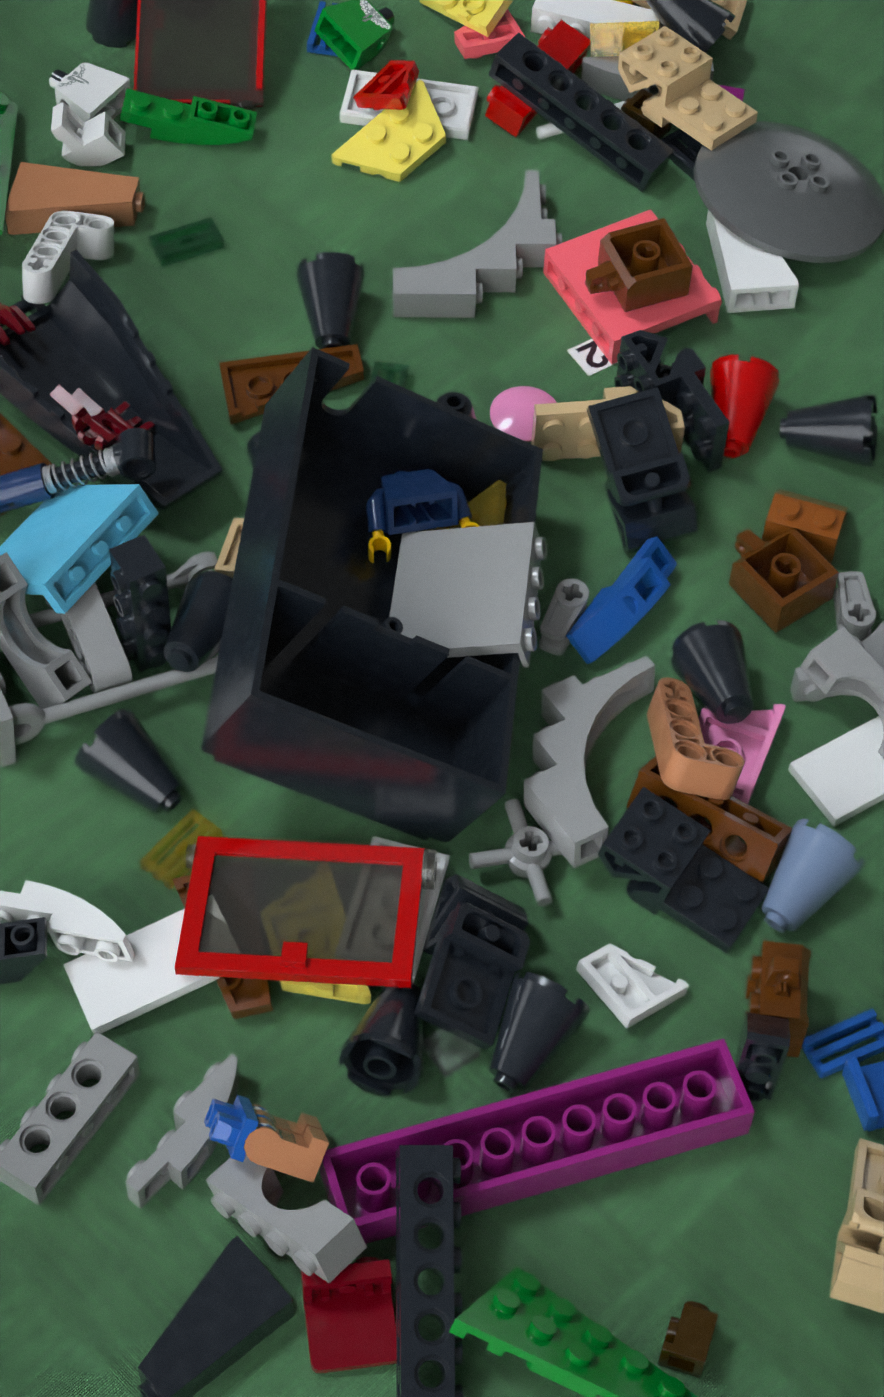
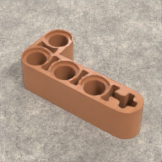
M668 677L661 678L658 681L647 711V719L661 780L667 787L679 792L717 800L730 799L745 764L743 757L731 749L705 744L691 689L680 680Z

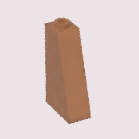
M20 162L6 203L5 218L8 234L12 235L41 233L49 217L57 211L104 215L113 219L114 227L134 226L138 212L143 213L145 192H140L138 177Z

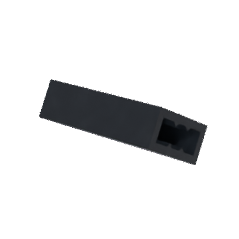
M238 1235L228 1243L138 1366L141 1382L138 1390L143 1397H193L294 1316L293 1299Z

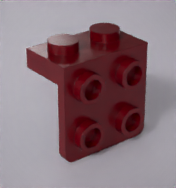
M376 1257L357 1259L353 1264H349L330 1283L315 1273L308 1276L301 1271L310 1363L315 1373L320 1374L396 1363V1324L391 1295L392 1274L389 1259L379 1260Z

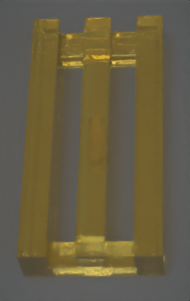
M192 809L140 860V868L145 872L149 870L153 878L157 881L161 879L164 882V886L171 890L175 886L172 879L183 877L192 869L196 849L195 844L197 843L198 836L223 837V832L215 824ZM196 823L200 825L186 839H183L160 865L156 863Z

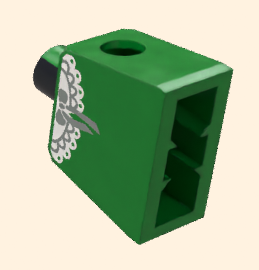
M350 0L323 8L314 31L351 70H358L385 48L393 30L392 25L395 18L393 12L387 7L377 10L368 0Z

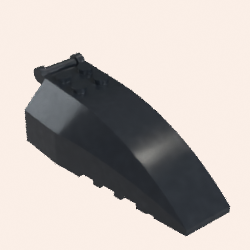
M77 250L70 253V278L49 305L27 302L24 300L23 295L20 301L13 304L24 314L31 313L28 318L34 324L36 330L29 332L23 327L25 333L22 335L17 334L11 328L4 330L10 344L4 346L0 342V394L27 417L78 456L82 455L86 459L89 458L90 453L94 456L98 455L99 450L95 449V442L90 447L78 439L72 425V416L53 400L49 394L58 385H61L71 395L80 388L103 408L106 413L111 407L116 409L123 402L127 401L131 406L122 416L125 421L139 416L142 421L135 428L142 426L148 421L155 424L150 432L155 439L156 471L151 477L144 480H130L121 474L114 477L108 474L107 476L119 484H139L152 504L163 511L222 474V467L200 431L195 429L186 408H182L174 395L171 383L168 379L165 380L156 365L154 355L151 351L148 352L139 337L137 327L120 299ZM86 427L82 432H86L90 428Z

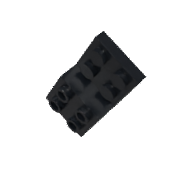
M642 330L621 337L620 353L617 355V376L614 378L615 387L631 386L639 392L658 387L662 400L681 410L685 426L683 437L690 445L694 458L698 462L701 461L709 473L722 467L729 421L703 386L706 367L693 349L684 347L677 354L672 366L664 365L668 338Z
M656 387L588 406L587 413L608 478L604 488L625 554L638 551L647 539L658 536L662 543H667L694 535L698 531L695 505L685 491L691 486V480L683 453L678 452L659 388Z
M643 787L604 841L597 855L612 877L631 879L626 888L631 900L654 915L657 914L659 909L727 954L769 888L704 846L703 843L710 833L709 829Z
M454 874L446 879L422 950L432 955V959L414 1016L484 1050L492 1047L514 973L523 968L530 945V939L524 931L529 924L525 909L458 874Z

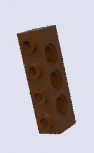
M656 756L639 770L626 805L627 809L641 789L645 787L709 829L710 833L703 845L754 879L763 882L778 867L792 831L791 827L733 796L727 800H717L679 792L667 787L661 780ZM704 818L708 819L711 825L708 824ZM738 836H740L741 838H743L744 841L746 842V844L743 843V842L739 839Z

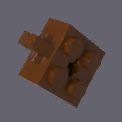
M661 218L609 232L600 240L599 266L586 271L585 285L590 294L613 291L624 312L688 295L693 265L666 219Z
M749 528L736 536L737 541L734 548L741 555V558L732 563L729 585L775 633L833 598L839 572L797 530L789 529L769 542H764Z
M763 940L759 956L752 955L750 975L746 977L745 999L749 1000L744 1019L746 1012L788 1019L790 1046L786 1056L799 1058L809 1025L807 1007L811 950L801 944Z

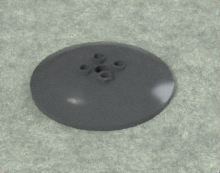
M756 121V123L712 151L702 145L695 160V185L709 211L732 233L774 255L812 263L844 261L857 257L869 250L878 241L884 229V194L875 177L850 152L833 141L806 129L783 123Z

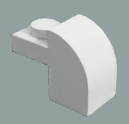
M64 102L53 107L51 131L57 140L63 142L62 157L65 160L78 166H103L124 156L126 132L106 112L84 122Z

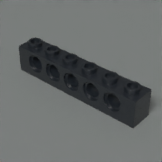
M518 33L495 55L488 74L491 78L642 193L665 170L674 151L672 148L616 107L610 100L604 98L591 88L585 81L575 76L560 62L546 54L535 43Z
M400 1145L396 1150V1397H463L462 1384H455V1365H462V1338H455V1335L449 1332L455 1319L462 1314L461 1292H454V1274H460L462 1267L461 1247H454V1229H460L461 1203L453 1202V1184H460L461 1162L460 1157H453V1145ZM421 1182H432L438 1187L440 1198L437 1203L427 1204L419 1198L417 1189ZM431 1226L438 1231L440 1235L438 1248L427 1249L420 1244L418 1231L421 1227ZM431 1271L439 1277L441 1286L437 1294L428 1295L419 1288L418 1277L421 1272ZM431 1316L439 1322L441 1333L436 1341L425 1340L420 1335L418 1324L422 1317ZM424 1362L436 1364L441 1371L440 1383L435 1388L426 1387L419 1379V1368Z

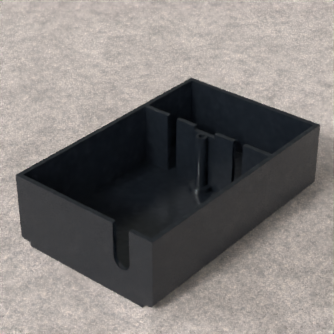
M312 347L265 405L201 749L203 752L213 755L216 762L423 840H427L430 837L441 842H449L506 794L520 657L518 653L447 658L449 656V648L417 635L413 639L402 635L403 624L396 617H389L402 533L389 535L387 532L384 534L391 542V558L387 562V554L382 550H377L374 552V563H371L368 558V544L373 535L368 533L366 503L376 489L382 488L381 477L395 474L398 471L412 472L430 469L434 470L446 481L458 484L463 489L473 516L470 519L471 522H475L480 526L535 522L543 449L377 375L349 408L343 410L332 409L324 404L323 399L348 371L350 363ZM460 524L454 526L440 527L420 531L461 528Z

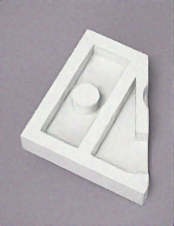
M611 943L579 960L576 971L626 1029L686 995L689 988L686 981L678 978L677 982L674 983L654 973L656 966L642 959L631 957L628 952Z

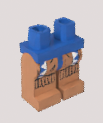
M240 1095L236 1096L233 1105L213 1098L204 1120L205 1126L210 1128V1140L226 1145L231 1159L243 1162L245 1156H247L250 1161L258 1165L313 1183L329 1145V1141L317 1117L301 1112L298 1122L295 1123L271 1115L265 1107L251 1104L249 1098Z

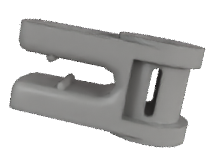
M855 571L841 572L837 578L838 588L835 589L833 595L837 630L844 626L851 635L856 636L862 642L871 635V627L876 619V611L864 574Z
M571 578L565 579L558 584L540 626V633L542 634L539 640L540 649L561 656L569 646L570 641L566 635L587 608L589 590L584 582Z

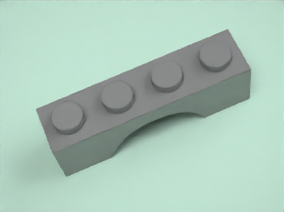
M6 552L0 556V648L40 708L44 709L61 704L92 683L72 650L63 649L52 644L35 627L25 604V592L28 584Z
M843 626L813 648L802 663L801 668L825 695L849 693L866 700L880 716L884 732V666L877 663L864 649L862 642L856 636L851 635ZM883 734L882 744H881V746H880V748H879V750H878V753H879L883 758H884V734Z
M245 1156L243 1162L231 1159L230 1157L206 1179L214 1195L211 1198V1203L223 1217L228 1219L230 1216H233L252 1237H256L258 1234L262 1236L276 1254L283 1256L286 1253L292 1257L299 1269L308 1276L315 1273L330 1283L367 1248L354 1219L326 1200L299 1210L277 1208L278 1201L284 1191L273 1169L258 1165L250 1161L247 1156Z

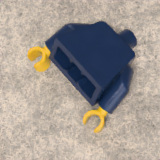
M430 469L412 472L398 471L395 474L381 477L382 488L376 489L366 503L368 533L373 535L368 544V558L371 563H374V552L382 550L387 554L386 559L389 562L391 558V542L384 536L387 532L389 535L458 524H460L461 528L480 526L470 521L473 516L463 489L458 484L446 481L434 470Z

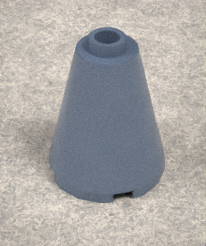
M809 819L797 820L793 826L762 906V911L766 915L764 921L771 928L781 933H784L785 930H797L851 881L864 865L863 858L857 861L853 857L857 849L849 841L819 823L816 829L806 826Z

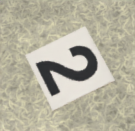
M593 339L567 350L588 376L618 363L611 364Z

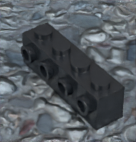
M144 534L109 549L112 569L110 576L114 585L115 595L113 600L117 609L118 618L116 623L120 633V643L128 662L133 660L140 673L152 667H160L167 662L164 655V647L171 630L166 567Z

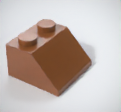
M778 489L774 494L765 521L762 540L769 542L785 531L795 529L832 564L849 507Z

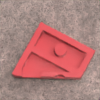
M507 9L489 37L467 26H463L454 31V40L464 59H477L483 55L498 53L518 33L524 37L525 35Z

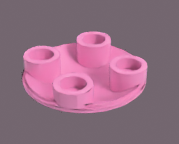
M518 386L509 388L501 392L493 400L490 407V419L496 429L523 441L531 442L534 404L557 402L550 394L535 387Z

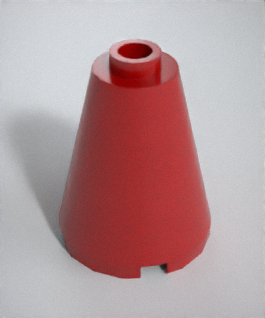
M731 354L719 357L713 361L711 366V397L729 421L724 456L728 458H738L749 452L780 384L778 369L771 363L758 357L751 356L750 362L738 361L739 355Z

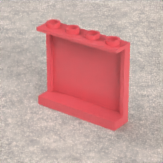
M651 209L545 249L544 275L611 364L618 362L617 355L620 353L621 337L639 330L655 334L703 314H706L713 324L718 322L719 310L722 304L720 293L715 287H711L704 278L700 267L694 265L691 260L693 268L689 294L686 296L624 312L613 291L590 294L585 285L586 271L599 266L600 240L609 232L658 220Z

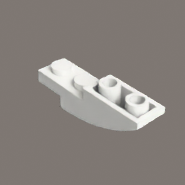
M28 880L25 881L20 894L0 891V924L45 917L47 919V933L50 934L55 946L60 951L69 955H78L79 953L96 955L100 959L109 962H115L118 959L133 962L135 953L126 934L111 918L84 899L67 891Z

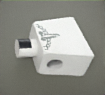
M86 62L81 63L70 74L56 69L50 76L49 85L55 89L56 105L64 102L80 119L86 122L103 112H106L112 119L117 117L122 111L127 88L130 89V79Z

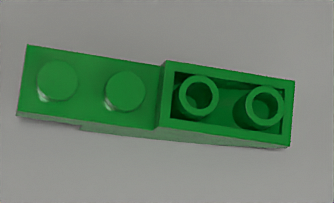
M127 88L120 121L151 128L150 138L193 145H224L252 140L257 112L193 96L190 105Z

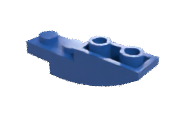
M658 536L645 541L614 584L599 591L567 633V639L586 664L594 662L625 636L650 611L671 584L667 578L678 564Z

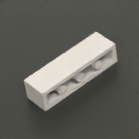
M535 0L532 7L530 32L542 35L548 27L553 29L560 20H563L592 40L591 47L620 54L623 50L662 28L663 25L652 9L615 0Z

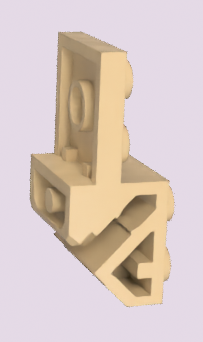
M668 27L660 28L620 52L618 70L629 93L649 88L656 84L659 92L643 101L641 110L644 116L661 128L671 122L712 151L756 123L758 115L756 110L710 80L713 58Z
M631 386L604 388L603 399L534 404L531 444L543 449L542 461L601 457L587 413L588 406L638 393L639 391ZM663 401L678 452L681 453L685 429L682 412L668 402Z
M860 1138L855 1148L848 1208L837 1234L829 1297L884 1314V1145Z

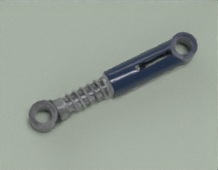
M143 428L127 429L118 436L117 443H114L113 447L105 448L104 451L99 450L96 456L90 453L89 458L86 459L81 455L79 461L71 458L69 464L62 461L59 467L55 464H49L48 466L45 463H40L0 475V514L55 497V493H59L61 488L68 490L70 485L76 488L79 482L82 485H86L88 479L91 482H95L97 477L105 479L107 474L111 477L121 474L130 480H144L151 477L156 471L155 439L153 434Z

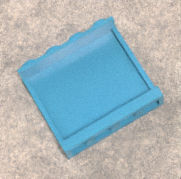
M139 484L78 485L76 488L70 485L68 490L61 488L59 493H55L54 498L42 502L0 546V556L7 552L27 582L28 586L25 594L43 595L56 613L65 614L111 565L109 549L136 538L159 513Z

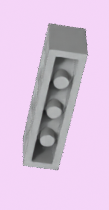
M97 1031L88 1043L82 1042L75 1050L71 1064L65 1072L57 1074L51 1080L46 1090V1096L37 1107L32 1106L27 1110L21 1120L20 1129L11 1140L6 1139L1 1143L0 1181L40 1206L140 1076L138 1056ZM88 1079H96L99 1081L95 1086L92 1087H84L81 1085L84 1081ZM64 1111H70L74 1113L72 1117L66 1120H59L55 1118L59 1113ZM37 1144H46L49 1146L45 1151L41 1153H32L29 1151L33 1146Z

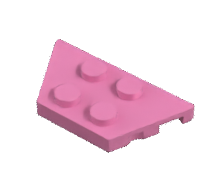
M774 704L772 710L751 711L743 721L733 724L720 722L708 708H702L698 719L704 743L731 749L740 754L745 761L732 796L746 804L750 802L784 716L786 705Z

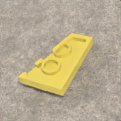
M419 0V2L489 37L513 0Z

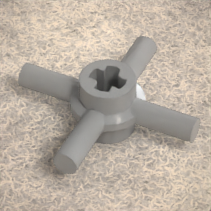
M518 799L509 800L505 803V808L514 834L507 840L505 848L469 854L471 869L508 864L514 874L519 877L529 878L537 905L541 907L547 906L552 902V897L543 870L550 864L552 856L563 854L552 840H548L547 835L541 829L527 825L520 801Z

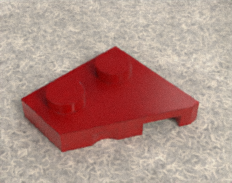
M391 60L353 96L357 107L373 108V110H404L408 105L419 75L416 62Z

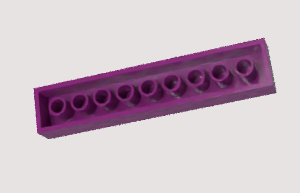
M723 1038L328 1149L320 1165V1174L329 1203L354 1219L365 1244L396 1236V1150L400 1145H453V1157H460L461 1162L460 1184H453V1202L461 1203L462 1217L749 1134L755 1111ZM425 1181L418 1185V1196L423 1202L434 1204L439 1201L440 1192L434 1183Z

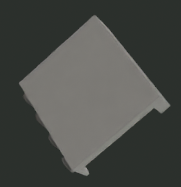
M535 522L402 533L389 617H396L403 624L402 635L412 639L417 635L449 648L450 651L447 658L518 653L523 668L529 667L531 651H536L537 648L534 620L540 619V603L537 593L544 586L541 560H546L547 558L545 537H539Z

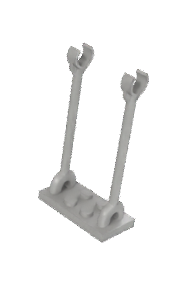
M202 552L194 555L176 572L166 575L168 590L173 588L185 590V587L192 578H196L201 572L206 570L214 572L212 569H215L218 561L215 553ZM114 590L100 594L106 608L115 605L113 600ZM53 608L29 614L36 628L62 621L60 614L56 613ZM218 656L209 659L193 672H182L175 669L44 709L30 703L8 707L3 695L6 694V687L0 673L1 767L16 763L15 745L27 742L37 736L45 724L214 674Z

